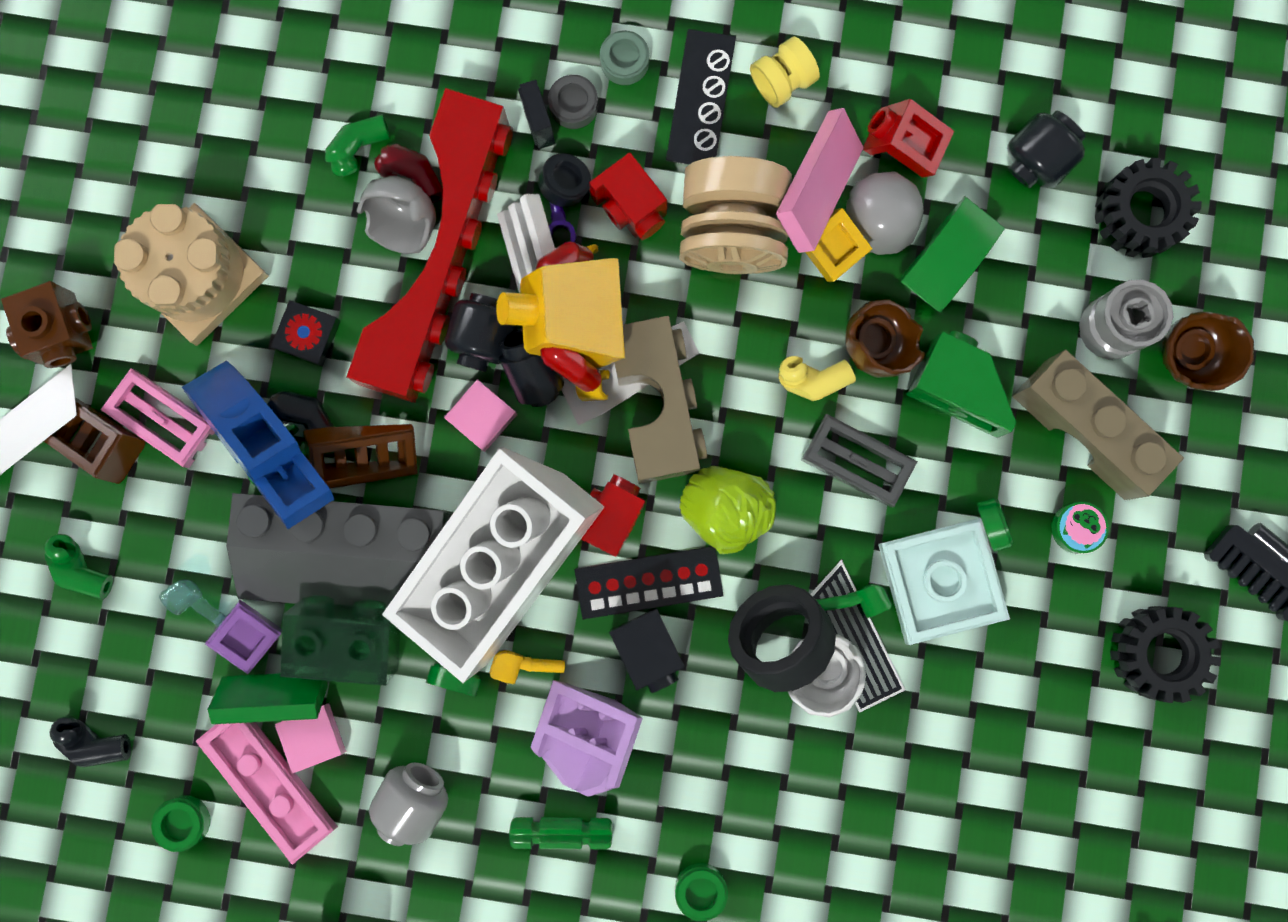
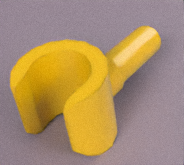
M502 650L494 656L490 668V676L501 682L515 684L520 669L529 672L564 673L565 660L533 659L510 650Z

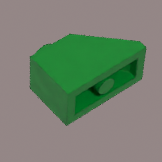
M942 331L931 340L906 395L996 438L1011 433L1016 425V420L990 353L977 348L978 341L967 334L958 331H950L947 334Z

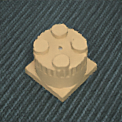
M195 203L189 208H180L176 204H158L150 212H143L141 217L135 218L133 224L127 226L126 233L121 236L122 240L117 242L114 248V264L121 272L120 279L125 282V288L131 291L132 296L139 299L140 302L159 311L190 343L196 346L269 277Z

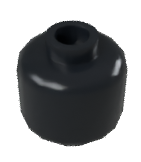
M1057 110L1052 115L1045 112L1037 113L1007 144L1008 155L1013 161L1008 170L1022 185L1029 189L1035 183L1045 188H1054L1083 160L1085 148L1082 142L1086 135L1063 112Z
M471 293L469 300L464 299L456 302L445 337L446 347L450 351L459 354L456 364L483 372L487 371L489 363L501 364L499 356L502 355L499 343L511 334L512 331L517 330L518 325H501L499 323L496 313L498 299Z

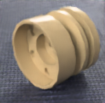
M740 156L710 157L695 161L687 166L684 178L683 208L694 215L682 221L681 235L686 239L680 243L679 260L694 268L724 274L764 273L785 267L788 260V248L783 243L787 241L788 235L778 220L776 212L792 183V173L786 167L773 161Z

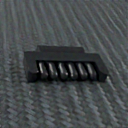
M1262 523L1255 524L1248 532L1239 525L1226 526L1205 551L1204 558L1207 561H1219L1217 564L1218 568L1226 570L1240 554L1241 556L1228 570V576L1230 578L1238 577L1244 568L1251 563L1239 577L1238 584L1242 587L1247 586L1256 574L1261 571L1248 587V592L1251 595L1258 594L1270 579V583L1260 593L1258 600L1261 603H1267L1278 589L1281 588L1269 603L1268 608L1276 612V617L1279 620L1288 621V544Z

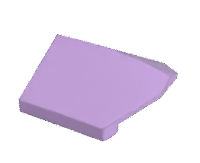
M553 680L531 744V749L537 756L544 759L563 785L587 797L620 787L643 718L614 699Z

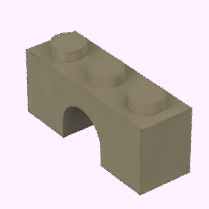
M669 316L624 324L625 358L614 362L619 386L633 383L648 384L659 392L664 404L662 413L654 422L646 426L628 429L638 483L643 484L698 473L700 470L699 460L707 458V450L702 429L692 430L688 410L696 409L697 403L692 379L682 380L678 360L687 359L682 330H672Z
M1066 349L1045 360L1012 395L1049 431L1053 429L1063 430L1081 442L1093 456V459L1087 466L1124 500L1149 497L1184 459L1182 455Z

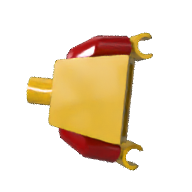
M569 241L538 260L535 271L521 279L520 293L502 292L499 295L496 306L497 319L501 325L522 326L523 343L526 352L541 356L545 365L572 382L581 401L608 400V395L602 390V380H608L610 372L609 370H598L597 368L625 358L619 262L616 258L594 260L593 254L598 252L596 244L585 247Z

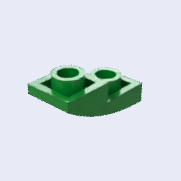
M964 196L931 235L932 241L899 279L904 285L941 313L974 273L1005 228Z

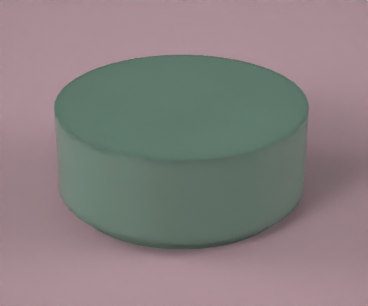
M627 30L617 31L609 35L600 48V64L604 75L610 81L619 85H630L641 80L649 67V48L645 40L637 33Z

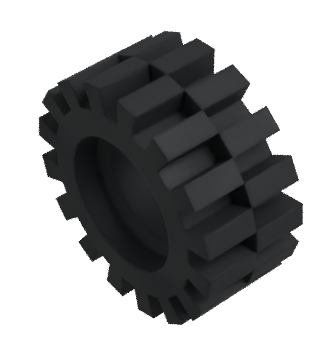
M1151 158L1147 163L1144 162V159L1135 161L1129 167H1125L1101 190L1103 194L1097 198L1095 207L1102 208V210L1095 215L1096 224L1103 222L1106 224V227L1099 232L1103 239L1110 235L1116 239L1110 245L1111 248L1118 251L1125 246L1127 247L1126 256L1135 257L1142 252V258H1148L1156 253L1161 254L1179 243L1190 234L1189 230L1196 227L1199 218L1193 217V215L1201 211L1202 201L1192 202L1191 199L1199 194L1200 191L1197 184L1187 188L1184 182L1192 176L1186 170L1179 176L1174 174L1179 164L1169 161L1163 167H1160L1162 158ZM1146 191L1153 194L1160 201L1164 210V217L1159 225L1146 226L1136 219L1130 207V201L1134 193Z
M1150 606L1148 609H1138L1131 612L1134 618H1124L1118 624L1124 630L1122 634H1113L1111 641L1119 643L1118 651L1110 650L1111 660L1119 661L1120 666L1113 669L1117 677L1126 678L1127 681L1124 685L1129 690L1139 692L1138 695L1157 701L1184 703L1192 701L1190 695L1201 696L1207 691L1202 686L1203 682L1213 684L1216 680L1217 675L1209 672L1211 665L1221 666V657L1212 656L1211 649L1220 648L1218 639L1208 638L1207 634L1213 631L1208 623L1198 622L1197 620L1200 616L1194 612L1183 611V608ZM1163 633L1170 634L1176 638L1182 649L1180 665L1168 674L1156 672L1149 664L1147 658V649L1153 638Z

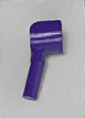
M550 202L552 223L549 225L551 236L557 229L564 228L571 233L570 240L576 243L575 229L570 222L566 221L563 207Z

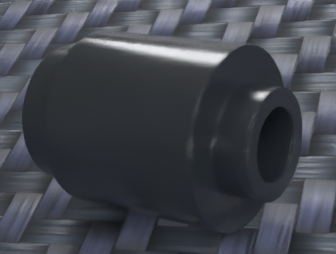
M523 328L512 331L499 343L502 352L499 360L517 401L532 407H542L550 404L558 397V392L564 386L563 376L545 365L541 356L526 352L523 343Z

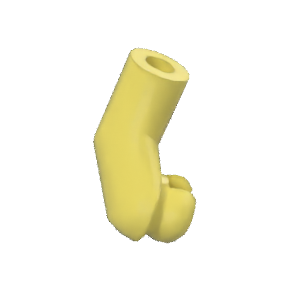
M790 356L784 359L779 367V381L788 392L811 401L820 400L856 382L855 374L845 359L819 371L802 363L801 357Z

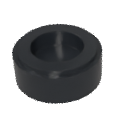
M561 153L551 156L539 173L538 185L541 193L549 202L560 207L577 205L582 201L590 188L591 175L587 166L579 158L570 154Z

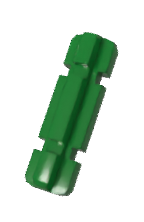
M516 817L512 819L509 828L510 846L514 849H532L533 844H539V849H582V845H589L590 849L607 850L612 845L613 825L609 818H591L590 822H583V818L541 817L540 822H534L533 817Z

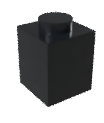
M657 608L609 631L636 690L648 686L650 692L654 693L679 680L676 671L685 666Z

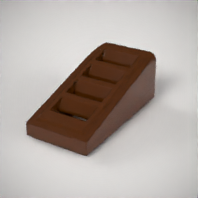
M75 397L77 415L44 440V442L94 478L116 484L121 483L143 450L145 441ZM83 420H85L84 423H83V425H82L81 428L79 429L78 433L76 434L75 438L73 439V441L70 442V440L72 439L73 435L75 434V432L77 431L78 427L80 426L81 422H82ZM100 432H102L97 442L93 446L92 450L90 451V453H88L87 451L95 441L96 437Z
M412 424L323 427L303 430L306 458L330 489L418 474L415 436ZM397 441L398 460L389 461L388 443ZM376 445L377 461L368 462L367 446ZM354 448L356 462L346 463L345 450ZM333 452L334 463H325L324 453Z

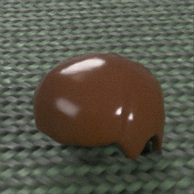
M889 299L870 301L864 304L849 319L845 334L846 350L855 366L872 377L900 376L910 372L925 356V352L920 350V337L923 333V327L911 319V315L905 307Z
M1195 312L1187 317L1180 318L1171 325L1162 342L1163 364L1177 382L1194 389L1223 390L1243 379L1254 361V339L1244 323L1236 317L1218 313Z

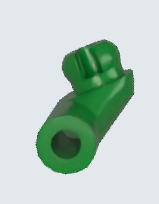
M383 114L341 127L325 149V161L331 164V170L334 175L343 177L356 172L358 163L354 154H356L360 147L390 139V133Z
M57 534L46 541L44 546L45 561L56 585L63 589L104 600L109 595L113 586L112 575L89 569L79 545L72 537L66 534Z

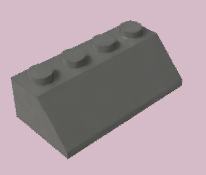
M232 493L226 547L238 599L385 611L450 519L452 513L441 510L331 501L290 529H287L263 496Z

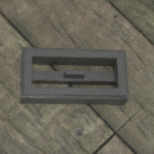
M828 414L824 415L801 461L889 507H894L918 461ZM829 430L901 467L899 474L896 475L826 438ZM822 448L892 485L890 491L888 492L818 455V451Z

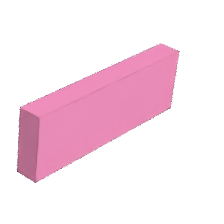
M844 108L828 111L776 212L779 221L798 253L815 250L864 148Z
M256 722L216 724L196 740L199 747L292 865L338 827L296 773L292 774L287 761Z

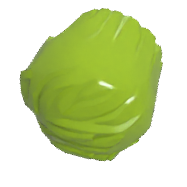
M718 466L700 469L697 474L690 478L689 484L685 486L680 499L683 519L707 544L717 549L719 554H730L743 550L747 544L752 543L759 536L767 533L772 528L775 520L776 501L774 499V492L770 489L769 484L762 477Z

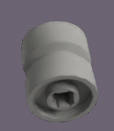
M1142 279L1128 280L1087 306L1082 313L1079 323L1080 337L1086 348L1096 356L1108 360L1122 359L1162 340L1172 324V303L1166 292L1155 283Z

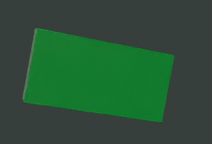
M326 672L222 676L207 709L211 724L318 719L328 688Z

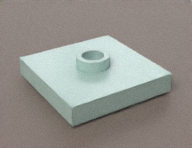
M981 518L878 544L906 645L1010 619Z

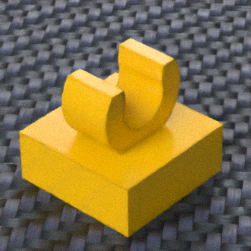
M839 208L833 211L815 250L805 253L826 281L834 282L873 248L845 210Z

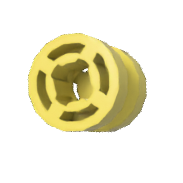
M795 36L780 44L778 53L772 57L763 56L750 65L751 76L763 98L774 108H778L790 100L792 92L797 88H808L820 78L819 68L814 56L806 44Z

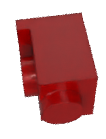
M630 152L589 182L592 200L597 206L606 200L602 207L611 222L619 230L627 227L635 238L639 236L641 240H645L664 225L665 220L663 217L667 215V199Z
M613 474L610 482H607L603 492L594 488L590 495L601 503L604 509L581 540L618 558L645 506V500L637 497L641 488Z

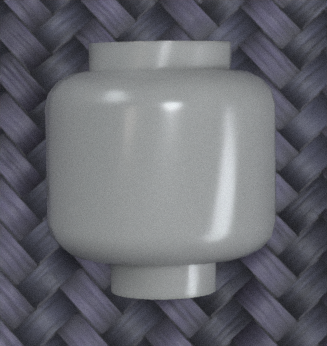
M410 763L407 766L395 767L386 774L369 807L371 821L381 839L391 845L402 846L404 844H421L431 836L446 810L449 799L443 786L444 781L438 772L421 763Z

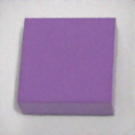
M240 599L209 636L205 645L249 674L281 635L282 629Z

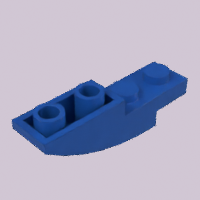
M227 360L182 386L191 402L234 460L241 465L287 529H290L334 500L330 488L301 452L297 441L250 383Z

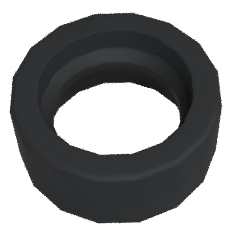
M790 584L769 586L754 593L738 608L730 623L728 643L732 657L758 686L773 692L795 691L811 684L826 670L835 651L836 633L827 613L805 589ZM791 615H802L808 620V632L802 644L791 655L778 661L762 662L756 657L757 643L763 631L774 621Z

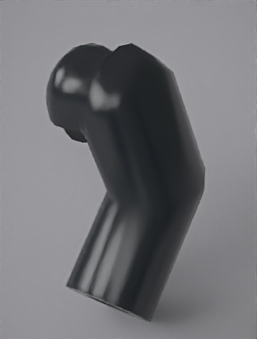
M282 391L272 395L267 403L283 424H288L289 422L302 424L306 430L334 427L321 403L314 397Z
M71 716L57 719L49 730L50 738L56 749L74 765L79 767L125 761L131 756L132 747L128 735L122 734L100 738L84 722L76 720Z

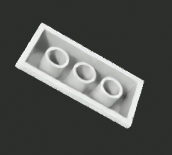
M501 447L497 450L382 615L464 683L488 665L596 520L604 506L565 474Z

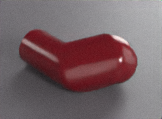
M398 144L387 145L381 149V154L374 161L375 169L380 176L385 178L400 175L411 179L413 183L423 189L433 204L443 198V189L425 155Z

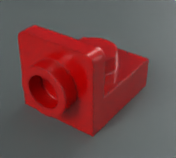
M912 99L882 107L875 113L868 125L869 135L863 150L870 155L887 152L922 178L934 176L954 130Z

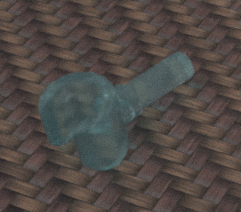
M179 580L159 595L163 605L175 615H180L191 606L197 613L217 626L226 617V615L202 598L200 589L191 580Z

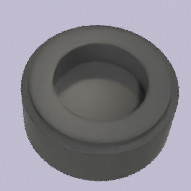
M566 75L559 78L551 86L548 94L550 113L553 119L565 128L579 129L587 126L593 121L598 111V95L594 85L587 78L580 75Z

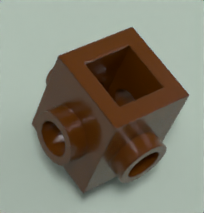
M48 281L1 299L10 325L6 329L7 339L12 349L20 357L44 365L46 368H57L76 361V354L93 349L88 331L92 329V323L86 309L81 303L77 302L74 292L52 281Z

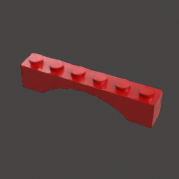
M447 88L444 90L429 134L438 157L443 185L442 218L435 246L424 270L407 294L387 313L363 328L346 377L359 386L416 403L419 392L425 393L431 383L434 365L429 363L435 344L442 345L445 340L450 323V316L445 314L451 296L457 298L463 288L466 269L461 266L467 249L474 250L478 243L482 222L477 219L483 202L490 203L493 198L498 178L497 173H493L499 155L506 156L513 136V127L509 126L504 106Z

